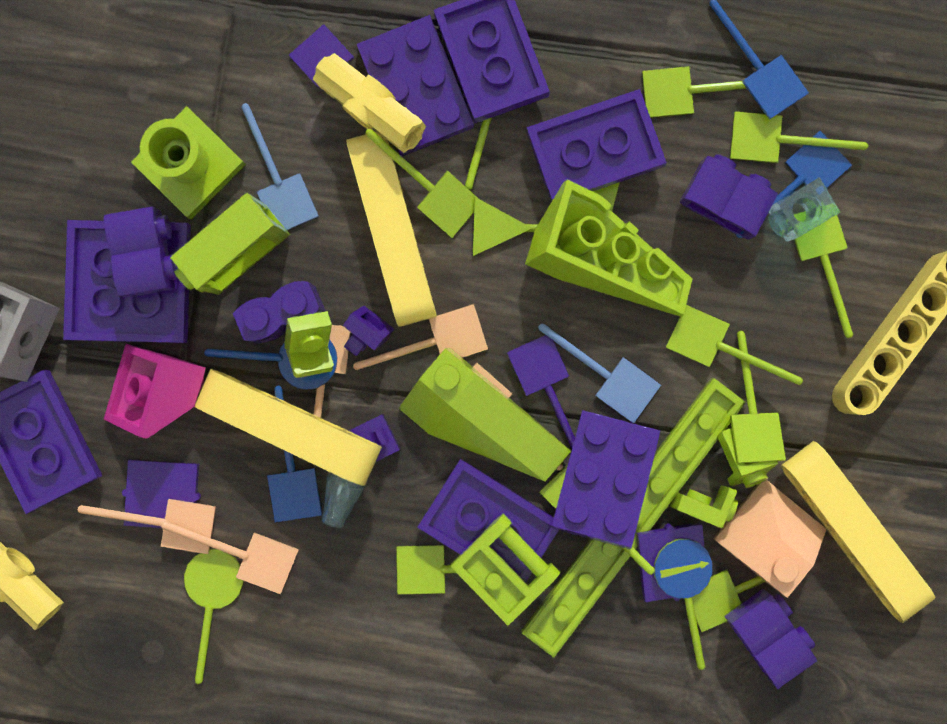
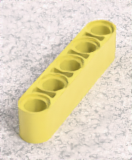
M375 132V133H376L377 135H379L387 144H389L388 140H386V139H385L383 136H381L378 132ZM366 134L347 139L348 151L398 327L437 317L394 160L367 137Z
M947 251L933 255L926 262L836 384L832 392V401L840 412L856 415L873 413L947 315ZM924 291L928 292L933 300L930 310L926 309L922 303ZM901 323H904L909 330V337L906 342H903L898 336V327ZM877 355H881L886 362L885 371L881 375L874 368V360ZM855 386L861 390L863 395L861 404L857 407H854L850 401V392Z
M210 369L195 403V407L341 478L363 486L366 485L382 448L372 441L214 369Z
M812 441L781 465V469L883 605L899 622L904 623L935 599L934 593L833 459L817 442Z

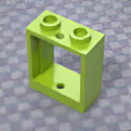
M246 193L170 257L178 267L174 273L189 290L195 288L202 293L208 292L219 295L285 240L290 233L266 204Z

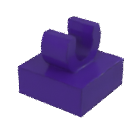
M363 305L351 313L343 324L347 330L353 333L344 347L356 357L367 346L375 351L388 340L395 329Z
M384 414L349 430L382 447L376 461L400 450Z

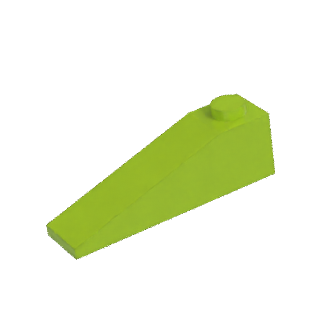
M568 179L564 181L535 229L525 265L568 283L677 316L684 315L692 278L659 248L653 249L637 235L639 229L630 221L624 223L609 209L612 205L605 198Z
M445 348L420 377L399 407L402 412L428 434L542 481H546L571 452L568 447L451 348Z

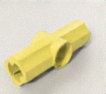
M335 53L328 57L324 56L318 63L313 77L314 82L329 96L340 102L343 109L366 129L373 128L403 153L413 149L419 143L426 128L424 122L398 103L394 95L378 80L370 75L365 77Z
M0 542V602H6L36 630L51 619L64 602L33 573L35 571L34 565L23 553L13 548H6Z

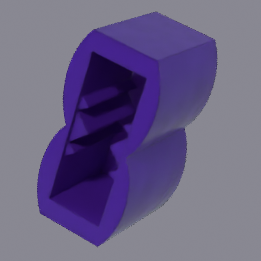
M715 155L714 158L706 156L700 162L679 203L691 211L714 221L728 231L741 235L742 238L749 240L756 237L778 193L770 188L772 184L764 177L756 174H750L748 177L735 169L737 165L729 158L722 155Z
M153 206L104 215L105 235L111 254L112 274L118 296L129 298L175 290L174 280L178 278L174 271L178 267L171 260L170 257L172 255L169 256L167 240L172 239V228L168 216L162 215L161 210Z
M297 281L281 287L271 298L261 297L245 302L236 309L233 316L245 341L266 343L281 337L286 332L287 318L326 312L316 287L307 281Z
M762 589L724 617L768 680L779 689L817 662L811 651L816 645L801 626L796 629L788 618L793 612L785 600L778 593L772 596Z

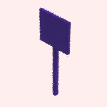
M324 24L289 54V57L318 89L320 87L314 82L313 77L316 72V66L324 56L328 57L335 53L347 63L354 59V56Z
M544 335L507 352V355L526 396L540 389H545L572 448L575 436L551 384L569 377V374L553 340Z

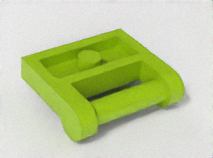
M502 513L451 563L450 567L509 626L559 576L560 571L552 563L547 565L510 527L512 522ZM497 538L536 576L529 585L492 549L490 545Z

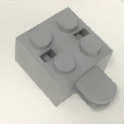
M0 281V376L27 382L60 308Z

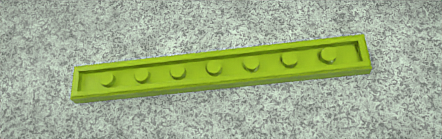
M715 378L709 380L655 452L636 533L650 531L718 440L717 436L731 423L730 416L737 415L746 403ZM636 533L632 545L634 549L638 547ZM590 539L521 630L522 634L552 657H555L629 559L630 555L622 547Z

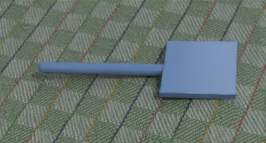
M244 103L242 105L243 113L274 181L273 185L257 191L260 201L267 205L286 230L319 217L300 173L281 180L249 105Z
M545 324L538 326L542 333L606 379L595 396L632 423L637 420L661 386V384L624 357H622L615 369L610 373Z

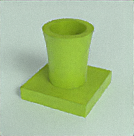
M187 106L174 119L159 120L148 127L141 139L140 153L131 161L190 220L246 165Z

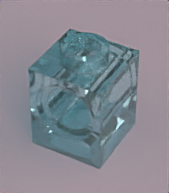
M819 177L775 202L769 211L770 216L768 220L773 231L779 237L783 236L785 241L788 242L839 214L840 211ZM794 203H799L804 207L806 211L804 222L798 221L794 217L792 212Z

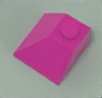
M126 344L104 420L138 437L148 439L195 407L197 396L204 384L203 376L206 368L186 360Z

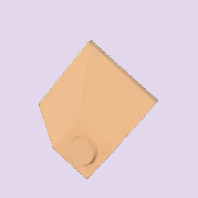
M766 480L755 486L738 507L732 520L726 522L713 539L773 589L788 598L814 566L826 528Z

